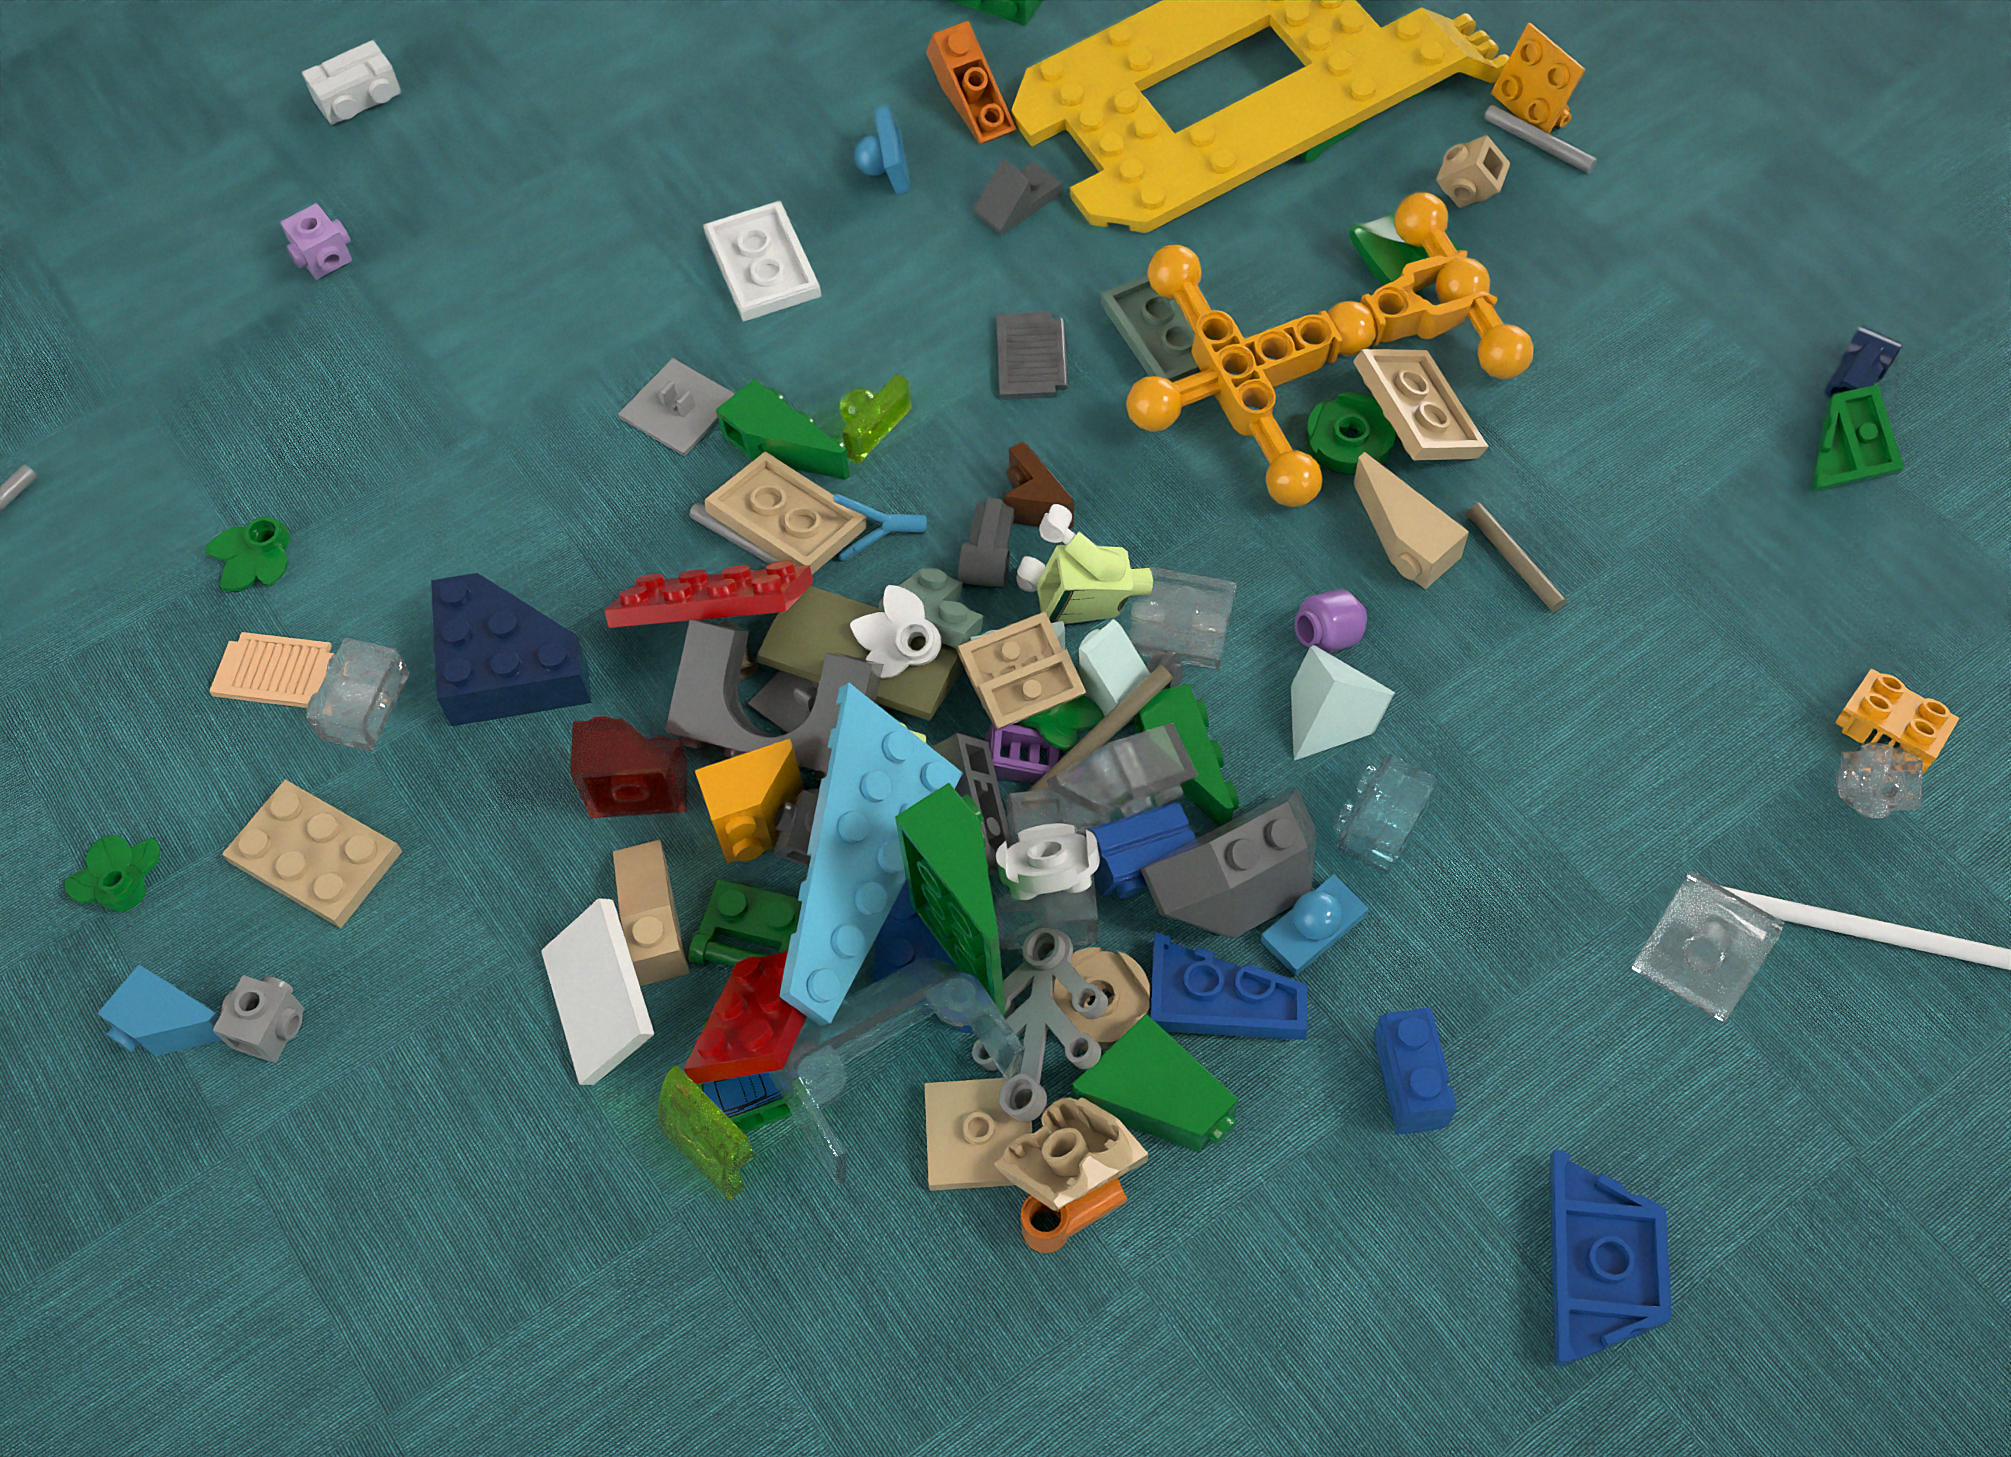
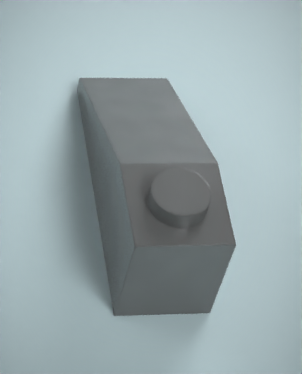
M956 733L931 748L963 773L955 790L961 798L969 795L980 809L984 818V822L980 825L986 840L984 849L989 865L988 874L999 876L996 852L1005 841L1007 848H1010L1013 844L989 744L987 741Z

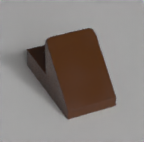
M1024 441L1008 449L1009 469H1007L1006 473L1014 490L1004 496V503L1014 508L1013 523L1040 527L1045 513H1049L1052 505L1058 504L1071 512L1072 520L1068 529L1074 527V500Z

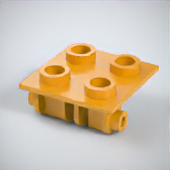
M1528 23L1495 83L1491 94L1519 119L1550 134L1554 126L1558 125L1562 128L1570 122L1572 114L1569 112L1570 107L1567 105V102L1586 69L1533 24Z
M1871 668L1835 721V724L1843 728L1841 733L1861 744H1864L1873 729L1878 730L1867 748L1872 750L1882 734H1885L1891 740L1881 753V756L1885 758L1897 741L1901 744L1890 760L1910 773L1917 770L1925 774L1939 755L1959 717L1950 713L1949 709L1941 702L1929 698L1925 699L1907 689L1898 678L1889 674H1880Z

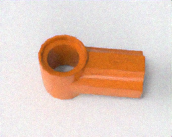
M1117 1178L1056 1211H1053L1030 1195L1021 1208V1227L1025 1242L1031 1249L1039 1253H1052L1059 1250L1065 1245L1070 1236L1127 1203V1197L1120 1181ZM1050 1212L1058 1217L1060 1223L1052 1231L1041 1232L1031 1225V1221L1037 1214Z

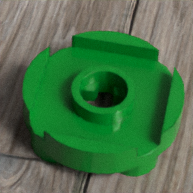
M1346 392L1338 394L1337 400L1329 401L1325 405V400H1323L1314 407L1308 419L1306 441L1309 447V455L1319 465H1323L1336 472L1355 474L1358 458L1364 452L1380 464L1386 462L1390 457L1397 433L1391 423L1385 418L1383 410L1375 398L1361 393ZM1349 428H1354L1357 430V436L1359 437L1348 438L1342 433H1347Z

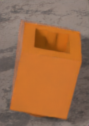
M969 21L933 33L926 54L941 88L979 145L1016 132L1017 129Z

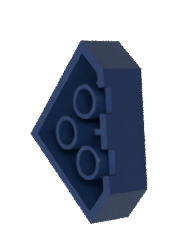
M479 573L431 580L437 700L452 726L592 703L588 663L576 634Z

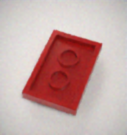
M788 950L783 953L763 957L752 956L737 962L683 1069L693 1085L783 1070L807 1017L779 997Z

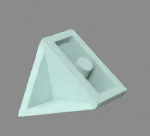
M1311 646L1291 685L1294 761L1373 734L1395 692L1317 646Z

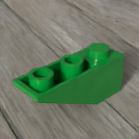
M753 379L716 409L722 437L751 460H755L762 453L767 452L792 469L844 480L850 476L847 460L848 451L843 442L834 435L828 436L817 428L815 422L805 412L800 411L798 413L790 407L783 396L774 388L767 389L756 379Z
M1190 684L1161 690L1133 717L1146 760L1220 827L1232 821L1233 811L1239 808V802L1233 782H1225L1220 768L1224 767L1220 745L1217 740L1210 741L1206 727H1209V718L1206 706L1202 699L1195 700Z

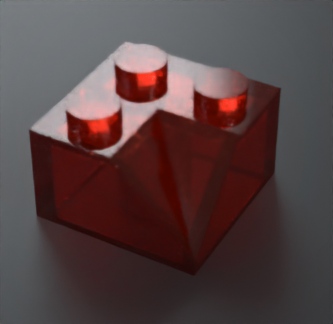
M597 716L587 721H573L570 774L590 818L687 812L688 761L680 739H670L667 737L646 739L622 718L613 719L607 716Z

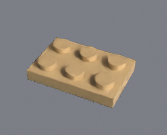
M1361 349L1353 363L1363 377L1365 385L1371 390L1382 408L1385 418L1391 423L1401 439L1404 449L1413 460L1479 459L1488 448L1487 443L1427 350Z
M767 452L762 453L705 499L706 513L777 560L792 561L794 566L810 565L812 574L866 529L867 517L833 501L834 495Z
M285 779L222 855L230 864L341 929L399 857L402 850L396 842Z

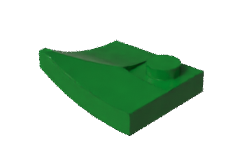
M1395 212L1375 221L1353 225L1349 231V238L1354 247L1383 286L1397 280L1401 276L1406 264L1429 258L1423 246L1410 245L1397 234L1394 225ZM1450 239L1451 243L1457 251L1463 250L1452 239ZM1427 286V287H1425V288H1423V289H1421V290H1419V291H1416V292H1414V293H1415V294H1418V293H1420L1421 291H1423L1424 289L1428 288L1429 286Z

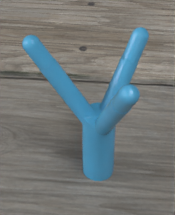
M836 494L833 497L835 503L867 516V521L882 525L838 554L840 561H845L889 532L926 533V515L884 514L842 495Z

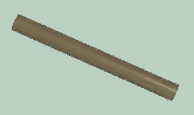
M1160 664L1020 799L1034 812L1173 679L1169 671Z

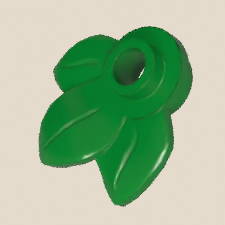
M259 517L251 521L247 527H231L216 536L208 543L204 551L207 555L226 562L220 581L221 589L225 592L243 591L253 586L258 579L264 585H274L282 578L288 567L289 561L285 550L290 543V533L282 522L272 517Z
M1083 695L1019 721L1017 724L1022 727L1037 729L1045 742L1055 748L1070 751L1080 741L1078 732L1093 729L1104 718V715L1094 701Z
M119 835L104 836L89 848L85 858L87 868L65 879V891L79 904L98 902L102 907L115 912L128 911L137 906L146 894L144 877L157 865L161 854L160 846L155 838L143 840L131 847Z

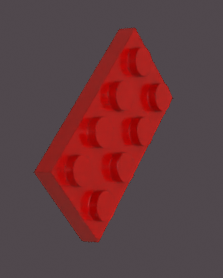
M792 561L775 562L767 565L766 569L750 571L748 565H737L724 569L721 574L707 575L704 569H696L681 573L678 576L679 578L664 579L663 574L660 573L648 574L637 578L636 584L630 589L620 592L619 598L604 611L608 628L689 621L690 619L700 620L787 612L812 585L813 578L810 565L794 566Z

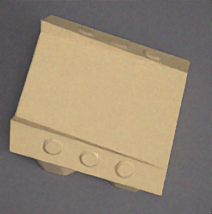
M1069 1097L1053 1102L1043 1112L1041 1118L1043 1127L1034 1134H1025L1017 1137L1005 1149L1003 1157L995 1162V1166L1010 1182L1053 1211H1056L1147 1163L1149 1154L1117 1117L1083 1097L1079 1100Z

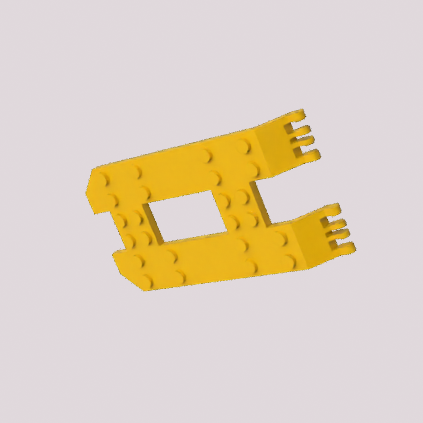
M1162 0L1027 68L1012 106L1011 114L1014 124L1031 147L1067 130L1097 168L1099 173L1069 187L1072 201L1091 225L1108 227L1110 222L1129 225L1130 231L1149 233L1457 72H1462L1493 84L1497 82L1509 56L1503 54L1493 59L1498 53L1499 46L1493 40H1490L1489 35L1484 30L1473 33L1476 28V22L1467 13L1454 19H1449L1421 7L1381 28L1356 0ZM1269 26L1272 27L1306 66L1177 133L1171 130L1141 93V91Z

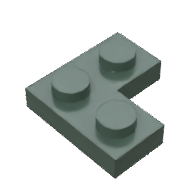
M922 567L899 585V587L914 593L922 601L925 619L933 623L938 629L941 643L957 649L959 645L971 641L970 637L976 636L981 632L984 615L968 610L965 605L956 602L960 599L963 582L948 577L945 572L939 569ZM884 598L879 602L878 612H885Z

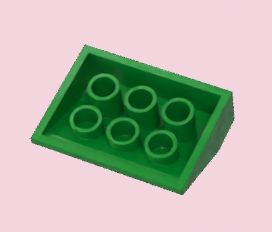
M947 783L895 816L912 908L995 1019L999 1021L1006 1016L998 930L988 874L989 865L984 849L986 840L980 825L984 822V818L977 804L969 795L961 798L952 785Z

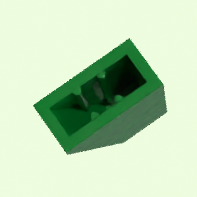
M1147 1014L1100 1057L1096 1065L1088 1068L1072 1084L1073 1099L1079 1100L1083 1097L1117 1117L1123 1125L1200 1152L1210 1141L1215 1145L1220 1144L1237 1125L1234 1117L1239 1099Z

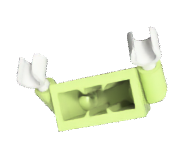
M1058 504L1052 505L1049 513H1045L1040 524V534L1046 541L1053 543L1062 541L1066 545L1056 546L1046 567L1039 560L1025 556L1017 570L1016 580L1019 588L1027 592L1038 591L1041 613L1046 611L1051 623L1063 621L1064 624L1114 618L1120 614L1131 596L1150 595L1153 589V577L1150 568H1130L1128 553L1123 547L1096 546L1080 531L1075 534L1069 530L1068 527L1072 520V514L1067 508Z

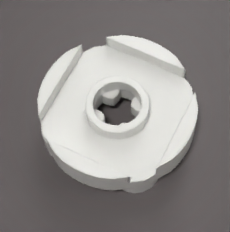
M1065 823L1045 824L1025 829L1018 833V843L1007 848L1005 841L996 852L999 877L1002 883L1010 888L1011 896L1019 900H1028L1039 894L1061 890L1068 893L1082 892L1091 886V875L1097 870L1100 863L1097 841L1094 834L1086 830V837L1075 834L1074 825Z

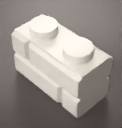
M374 40L302 72L314 102L331 126L402 94L391 64L382 54Z

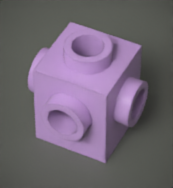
M317 203L280 222L290 242L286 246L290 257L299 269L306 266L316 280L353 261L345 245L351 242L347 231L338 219L331 222Z

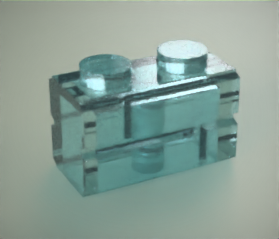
M1385 754L1377 768L1368 765L1356 787V791L1362 794L1355 805L1346 802L1335 820L1333 828L1339 831L1336 843L1337 850L1356 861H1363L1364 865L1383 875H1389L1434 797L1438 784L1436 777L1417 767L1411 768L1409 763L1391 754Z

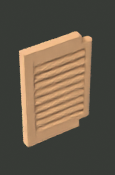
M242 632L238 642H228L209 692L213 697L319 709L337 658L334 653H330V642Z

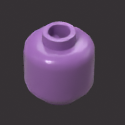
M1336 589L1310 596L1301 603L1298 614L1295 617L1296 635L1304 646L1310 648L1315 645L1329 654L1356 646L1362 640L1367 622V613L1363 604L1352 593L1344 589Z

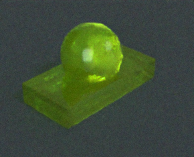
M896 373L877 394L867 388H855L844 395L840 404V414L843 421L847 424L842 429L843 442L848 451L847 458L857 464L862 462L912 409L908 379Z

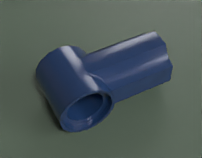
M1861 325L1841 358L1842 363L1829 381L1824 393L1830 399L1833 394L1873 386L1878 379L1882 380L1903 344Z

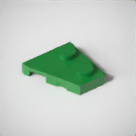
M1878 384L1833 394L1827 402L1811 484L1813 493L1890 476L1902 471L1904 465Z

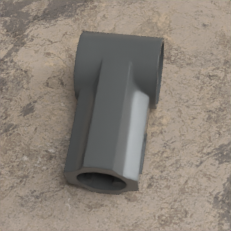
M987 498L986 501L976 504L969 542L963 543L959 560L958 581L963 582V584L996 588L1006 587L1010 565L1009 543L1014 522V508L1005 504L1003 500Z

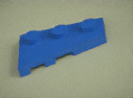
M1154 932L1150 1018L1164 1031L1306 1040L1308 1030L1307 984L1250 964L1240 967L1215 958V952L1198 946L1196 951L1171 943V937Z

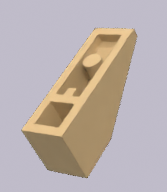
M1366 452L1359 456L1353 484L1387 556L1403 577L1414 580L1426 590L1462 558L1469 531Z
M661 839L613 851L620 920L640 986L690 974Z

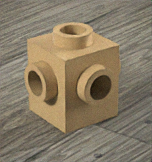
M1485 135L1464 145L1457 144L1450 148L1443 157V163L1436 181L1455 204L1462 208L1474 202H1483L1492 195L1500 193L1510 162L1489 136Z

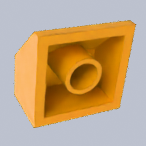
M790 738L695 770L727 864L734 861L745 862L759 857L763 851L774 848L780 832L774 829V823L781 804L784 801L789 802L790 799L804 790Z

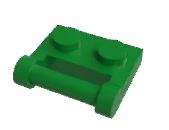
M717 879L699 931L691 941L689 961L701 965H706L710 961L735 967L738 961L745 958L768 956L767 954L717 943L718 934L778 948L779 952L776 954L787 951L791 934L797 931L802 902L798 901L797 897Z

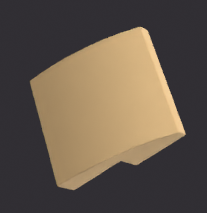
M1046 611L959 645L957 648L958 655L996 730L1086 694L1068 650L1062 649Z

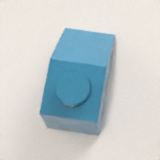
M140 964L97 1013L112 1027L106 1035L130 1052H133L139 1045L152 1055L158 1056L222 1040L212 1031L219 1019V1016L214 1011Z

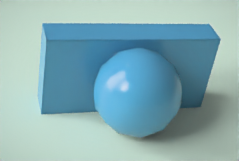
M888 105L876 108L874 112L879 136H866L859 141L854 152L855 163L863 173L870 176H880L887 172L896 195L908 192L911 185L901 132Z
M1333 874L1317 889L1301 895L1294 904L1293 909L1261 935L1260 942L1296 977L1368 915L1369 908Z

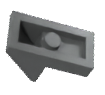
M1002 160L974 207V214L1002 236L1062 195L1061 182L1035 161L1019 171L1008 161Z

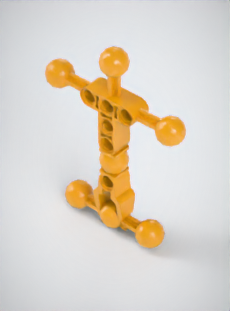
M1419 192L1413 193L1402 200L1395 211L1394 225L1397 234L1406 243L1417 247L1423 246L1429 258L1406 264L1401 276L1397 280L1378 288L1372 296L1368 293L1362 295L1360 303L1352 300L1339 302L1330 308L1328 312L1323 310L1318 315H1306L1245 339L1234 320L1223 311L1211 310L1198 287L1202 275L1199 257L1190 248L1178 244L1164 246L1159 249L1148 264L1147 274L1150 286L1159 296L1171 300L1175 299L1194 331L1191 352L1201 372L1173 383L1169 379L1157 375L1143 377L1132 386L1127 394L1126 408L1129 419L1138 428L1149 432L1163 431L1174 424L1183 406L1215 395L1232 427L1244 436H1254L1270 465L1266 470L1265 481L1269 495L1278 504L1295 508L1305 506L1317 496L1322 487V474L1319 464L1311 455L1292 450L1274 419L1272 412L1276 395L1273 387L1317 371L1323 367L1326 361H1329V363L1336 362L1338 354L1346 357L1358 355L1361 349H1368L1370 345L1374 347L1379 345L1380 342H1390L1415 334L1421 339H1432L1464 324L1466 317L1469 318L1481 337L1478 345V360L1480 366L1489 376L1501 380L1518 377L1528 369L1533 361L1534 346L1531 337L1522 328L1511 324H1503L1493 307L1496 305L1498 298L1489 294L1490 277L1488 270L1479 261L1468 258V251H1457L1446 235L1445 230L1448 226L1446 205L1431 193ZM1436 283L1435 290L1438 300L1442 304L1432 305L1428 300H1423L1421 296L1414 292ZM1228 372H1235V373H1237V374H1239V375H1232V374H1229ZM1247 406H1253L1258 408L1259 410L1249 409Z

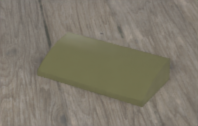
M810 586L787 612H778L757 654V662L819 683L826 653H840L866 660L870 651L866 650L857 641L850 623L862 616L877 613L879 608ZM923 636L915 637L911 641V649H922L926 643V638ZM941 643L939 653L931 662L921 666L909 665L898 676L886 679L880 678L875 703L930 721L965 669L957 649Z

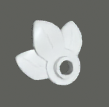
M886 586L883 600L885 612L865 615L850 623L857 641L866 650L870 651L866 660L884 664L881 679L898 676L909 665L921 666L931 662L941 648L940 633L933 623L925 619L922 601L914 593L899 586ZM923 636L926 638V643L922 649H911L910 644L915 637Z

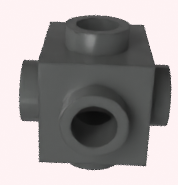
M819 789L802 790L790 799L789 802L784 801L781 804L774 823V829L780 831L773 852L774 856L809 867L811 856L807 855Z

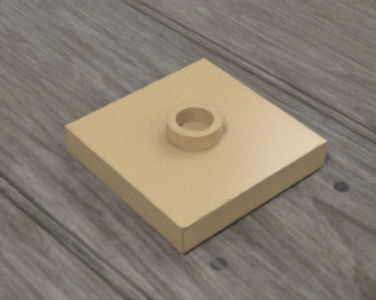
M1010 1078L924 1083L928 1183L930 1191L1015 1185L995 1166V1162L1003 1157L1005 1149L1017 1137L1032 1134V1121H1018L1002 1109L999 1101L1000 1091L1004 1083ZM1030 1096L1025 1099L1023 1108L1030 1102Z

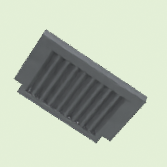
M1051 312L996 314L1000 400L1056 397L1057 390H1067L1068 375L1064 319L1052 318Z

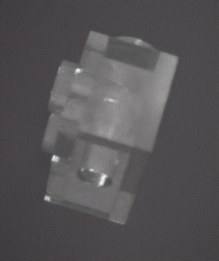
M344 637L338 652L329 659L326 676L318 692L312 695L307 706L306 718L321 740L373 752L410 674L397 649Z

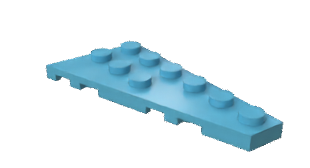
M850 683L840 687L836 702V705L840 706L836 728L831 730L828 748L832 749L827 776L821 779L807 855L811 856L807 880L801 882L798 901L802 902L797 931L791 934L779 997L819 1026L832 1022L906 882L895 816L947 783H950L955 789L963 774Z

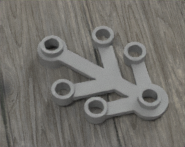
M1039 928L1026 938L1023 945L1024 962L1003 981L1005 1017L997 1021L983 1001L980 1000L982 1012L991 1020L1002 1022L990 1035L980 1037L972 1048L974 1061L984 1069L994 1071L1001 1068L1007 1060V1047L1025 1031L1019 1074L1011 1077L1004 1083L999 1095L1002 1109L1021 1122H1029L1039 1118L1046 1108L1047 1095L1045 1089L1040 1085L1048 1027L1065 1046L1067 1059L1078 1068L1088 1069L1093 1067L1101 1056L1100 1045L1088 1034L1081 1033L1053 1000L1056 978L1073 995L1072 1005L1084 1018L1090 1020L1097 1019L1104 1014L1108 1006L1107 996L1096 985L1087 983L1070 963L1073 955L1072 942L1064 932L1055 928ZM1053 950L1052 954L1046 958V955ZM1033 982L1031 996L1015 1010V1000L1013 998ZM1095 995L1096 998L1093 1004L1084 1008L1085 1001L1090 996ZM1088 1044L1089 1048L1086 1054L1077 1058L1079 1049ZM991 1047H995L993 1055L985 1059L986 1052ZM1032 1095L1030 1102L1023 1108L1025 1099Z

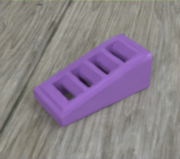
M992 723L984 738V741H987L989 744L997 780L1036 783L1058 762L1059 750L1065 751L1045 742L1037 729L1017 725H1009L996 730ZM1001 746L1008 747L1007 758L1000 756ZM1020 748H1028L1027 761L1019 760ZM1040 749L1047 750L1046 765L1039 764ZM1083 765L1063 785L1080 786L1083 777Z

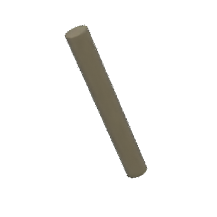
M1482 503L1473 505L1468 510L1467 516L1552 612L1561 609L1566 604L1567 599Z

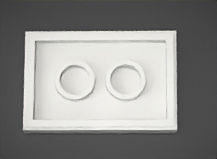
M781 201L703 225L706 238L743 322L822 297L820 285Z
M598 898L541 950L579 1085L596 1084L654 1035L614 902L611 899Z

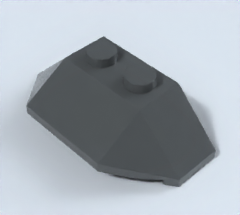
M1293 788L1140 868L1160 915L1174 920L1178 919L1197 928L1227 938H1236L1294 906L1301 895L1312 891L1317 830L1299 789Z

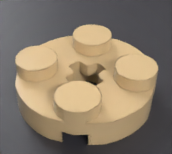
M1088 947L1078 950L1072 955L1070 963L1087 983L1096 985L1103 993L1109 991L1112 994L1108 999L1106 1011L1097 1019H1086L1077 1012L1072 1005L1073 995L1055 978L1053 1000L1078 1030L1091 1036L1100 1045L1101 1050L1109 1049L1145 1014L1149 1016L1150 985L1147 976L1141 966L1125 953L1117 951V954L1109 951H1101V947ZM1090 997L1085 1001L1084 1008L1090 1006L1087 1004L1090 1001ZM1086 1044L1081 1049L1087 1052L1089 1045Z

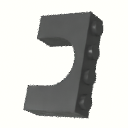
M690 619L665 732L679 735V744L692 748L707 749L708 743L725 747L723 755L731 758L790 738L798 766L815 770L813 777L818 780L825 778L832 749L828 748L830 733L832 729L836 728L840 706L836 705L839 688L850 683L875 703L884 664L840 653H826L811 713L794 731L782 736L773 735L755 726L744 713L739 701L738 680L749 631L709 621Z

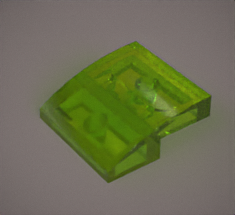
M675 1065L667 1072L659 1094L657 1119L660 1130L730 1201L745 1187L739 1169L754 1156L749 1139Z

